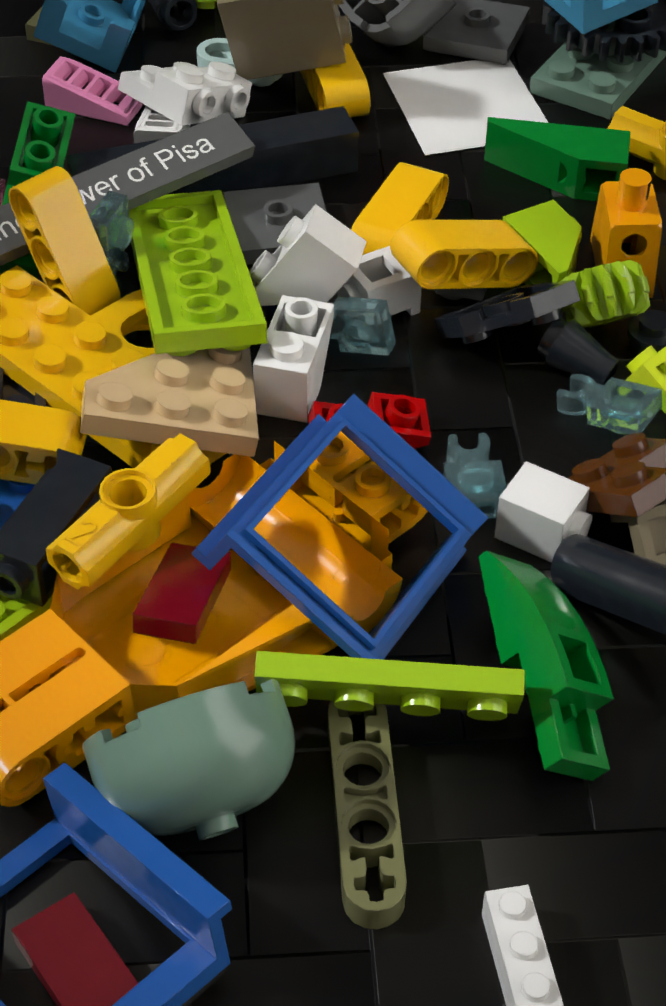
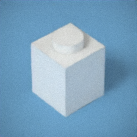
M526 461L499 497L494 538L552 563L557 548L567 537L574 534L587 536L592 523V515L586 513L590 488Z

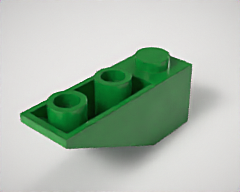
M488 117L484 161L570 198L598 201L601 184L606 181H619L621 172L628 167L631 131Z

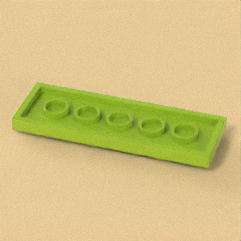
M221 190L163 195L125 212L155 354L167 353L172 356H187L197 350L223 348L230 351H241L249 348L251 345L267 344V323Z

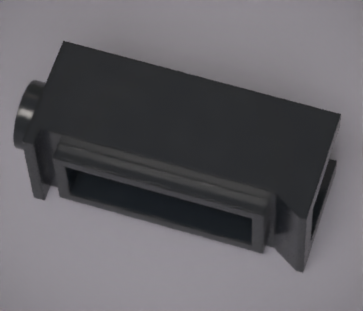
M59 448L57 449L56 465L52 469L48 468L0 529L1 595L10 599H22L41 607L46 604L53 594L58 573L48 563L46 548L100 500V495L97 492L104 478L112 473L111 466Z

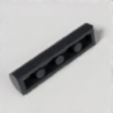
M581 534L571 535L559 545L551 564V579L564 595L666 635L665 564Z

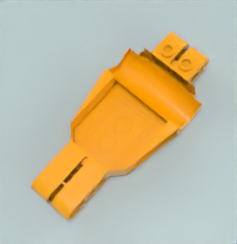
M340 431L258 523L254 530L368 633L393 606L402 585L403 578L392 570V553L388 550V544L416 525L427 513V510ZM274 441V457L276 461L286 449ZM235 454L224 460L220 474L211 484L192 490L160 520V536L154 544L136 552L127 551L90 587L83 586L80 590L62 581L57 573L50 609L0 641L1 806L13 807L31 799L46 788L43 778L64 762L73 769L86 760L82 744L86 739L104 729H111L113 739L117 738L126 731V724L138 719V712L189 694L236 682L245 681L248 692L255 689L254 673L257 651L322 655L338 646L232 548L228 551L231 552V571L196 644L133 633V613L171 542L198 546L275 462L272 458L260 465L249 456Z

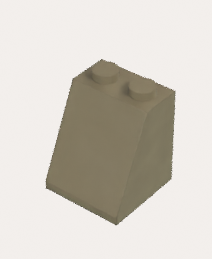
M217 0V7L237 75L246 80L346 63L345 44L352 43L353 40L349 16H340L338 5L344 4V0Z

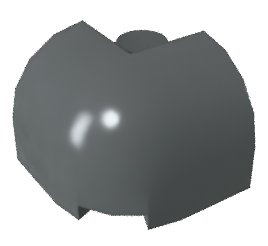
M344 0V4L338 6L345 15L349 16V20L366 36L387 47L408 45L425 36L457 3L455 0Z

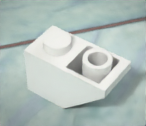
M316 204L303 219L294 216L285 226L277 240L281 245L273 254L265 250L249 271L251 279L254 280L253 285L260 305H278L282 295L328 302L358 270L367 241Z
M282 295L267 330V344H261L253 363V383L257 414L308 422L312 402L316 401L321 388L334 317L333 303Z

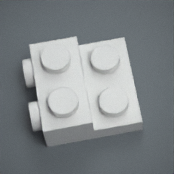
M175 62L173 67L161 68L153 65H143L141 70L121 72L118 90L182 126L202 123L226 112H229L233 119L244 117L250 100L252 82L235 74L236 69L226 63L210 62L208 67H197L186 62Z

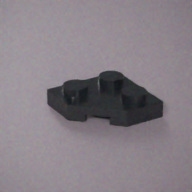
M574 280L522 285L434 318L440 338L460 337L462 344H470L492 336L491 330L500 327H513L531 321L532 326L557 320L563 317L561 308L580 301Z

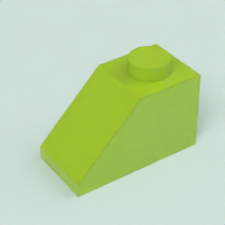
M554 199L503 216L502 221H506L538 254L537 268L533 275L524 282L526 285L559 282L564 277L574 273L579 243L582 239V226Z

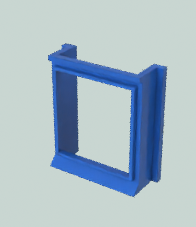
M353 394L328 421L318 414L191 554L210 571L232 548L350 657L384 660L465 554L467 549L463 546L489 517L363 401ZM340 431L451 532L443 539L370 634L254 530L258 523Z
M64 762L43 778L55 818L0 859V898L72 843L186 943L112 1006H182L231 964L221 918L232 910L231 902L123 810L112 805L103 797L99 790ZM0 1000V1006H6V1005Z

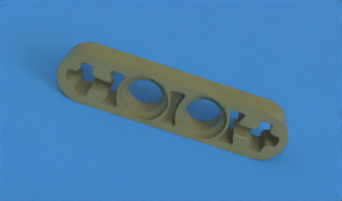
M331 701L328 709V742L342 903L346 915L353 923L363 928L377 930L389 927L399 920L405 907L407 884L387 709L385 704L374 703V708L369 711H347L335 707L334 701ZM362 715V720L365 723L364 741L353 742L352 721L349 716ZM365 764L374 767L381 777L373 784L361 786L351 783L344 776V773L354 765ZM370 820L381 824L386 829L387 835L377 843L366 844L355 840L349 830L360 821ZM379 866L378 878L381 893H383L382 901L375 902L369 900V895L365 891L366 867Z

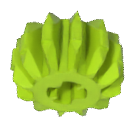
M632 260L616 261L586 268L583 271L571 273L562 280H574L580 301L561 308L562 313H565L568 322L575 319L583 328L607 325L644 313L651 306L647 276L645 277L641 264Z

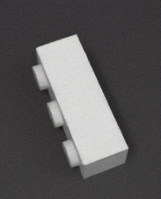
M529 885L485 891L482 918L506 1006H564Z

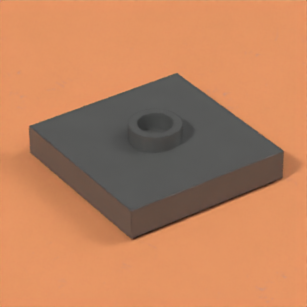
M455 0L457 5L423 36V50L507 64L529 22L530 7L489 0Z
M319 183L223 192V197L246 265L254 264L265 250L271 254L276 251L281 245L277 242L281 232L294 216L303 219L315 204L326 211Z

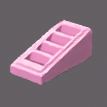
M60 56L42 78L45 106L75 113L76 115L127 126L144 105L118 90L119 81L70 58Z

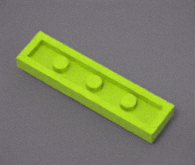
M257 651L254 679L256 693L263 692L261 683L270 679L277 680L287 707L304 706L307 704L308 699L334 701L335 707L347 711H369L374 708L375 703L401 705L400 710L403 713L415 716L437 715L440 713V708L467 710V716L477 720L497 721L505 719L507 713H518L524 697L525 670Z

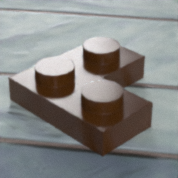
M634 433L619 438L612 444L613 450L604 456L584 461L572 469L573 475L568 479L590 488L586 511L639 517L666 499V439L646 438L644 433Z

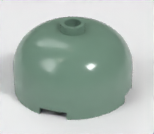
M270 679L261 683L263 692L254 694L248 693L245 681L203 690L138 712V719L125 725L127 733L113 739L111 729L96 732L82 744L94 787L112 805L123 810L151 835L167 836L196 830L198 839L201 841L237 829L239 826L235 816L243 814L269 799L282 785L292 766L295 752L294 728L279 682L275 679Z

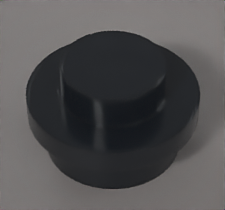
M647 310L630 318L627 326V336L635 352L640 354L652 345L658 353L666 347L665 312Z

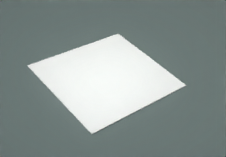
M510 59L507 64L471 60L383 73L425 155L485 147L488 117L548 123Z

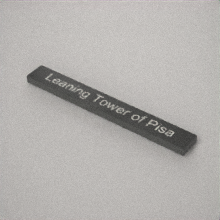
M226 112L72 176V179L78 188L94 226L253 157L255 145L229 112ZM10 203L0 206L1 266L31 253Z

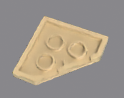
M250 347L241 351H230L223 348L197 350L187 356L154 353L86 380L82 396L80 433L162 444L168 438H175L181 433L196 441L200 450L254 457L259 434Z

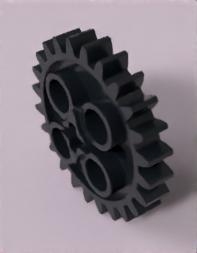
M658 0L653 5L616 20L613 31H606L609 26L608 23L585 34H582L547 2L543 1L541 23L546 25L545 33L554 34V43L567 42V51L578 48L582 49V57L584 58L592 53H596L600 61L606 60L609 55L615 56L619 63H623L624 56H631L639 62L643 53L656 58L658 50L666 51V0Z

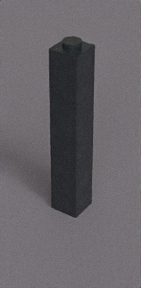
M344 106L240 124L241 129L255 145L253 157L168 194L221 190L223 194V192L278 187L358 172L359 131ZM161 139L67 155L68 173L71 177ZM125 212L122 213V214H119V215H117V216H115V217L124 216V215H125Z

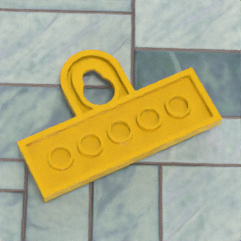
M18 265L0 274V367L4 369V374L35 396L36 392L46 399V405L49 407L64 409L81 417L82 396L86 380L155 353L154 348L139 347L129 343L124 338L127 334L134 331L150 330L141 289L124 296L90 316ZM89 435L132 468L137 467L161 445ZM201 450L209 458L210 464L226 454Z

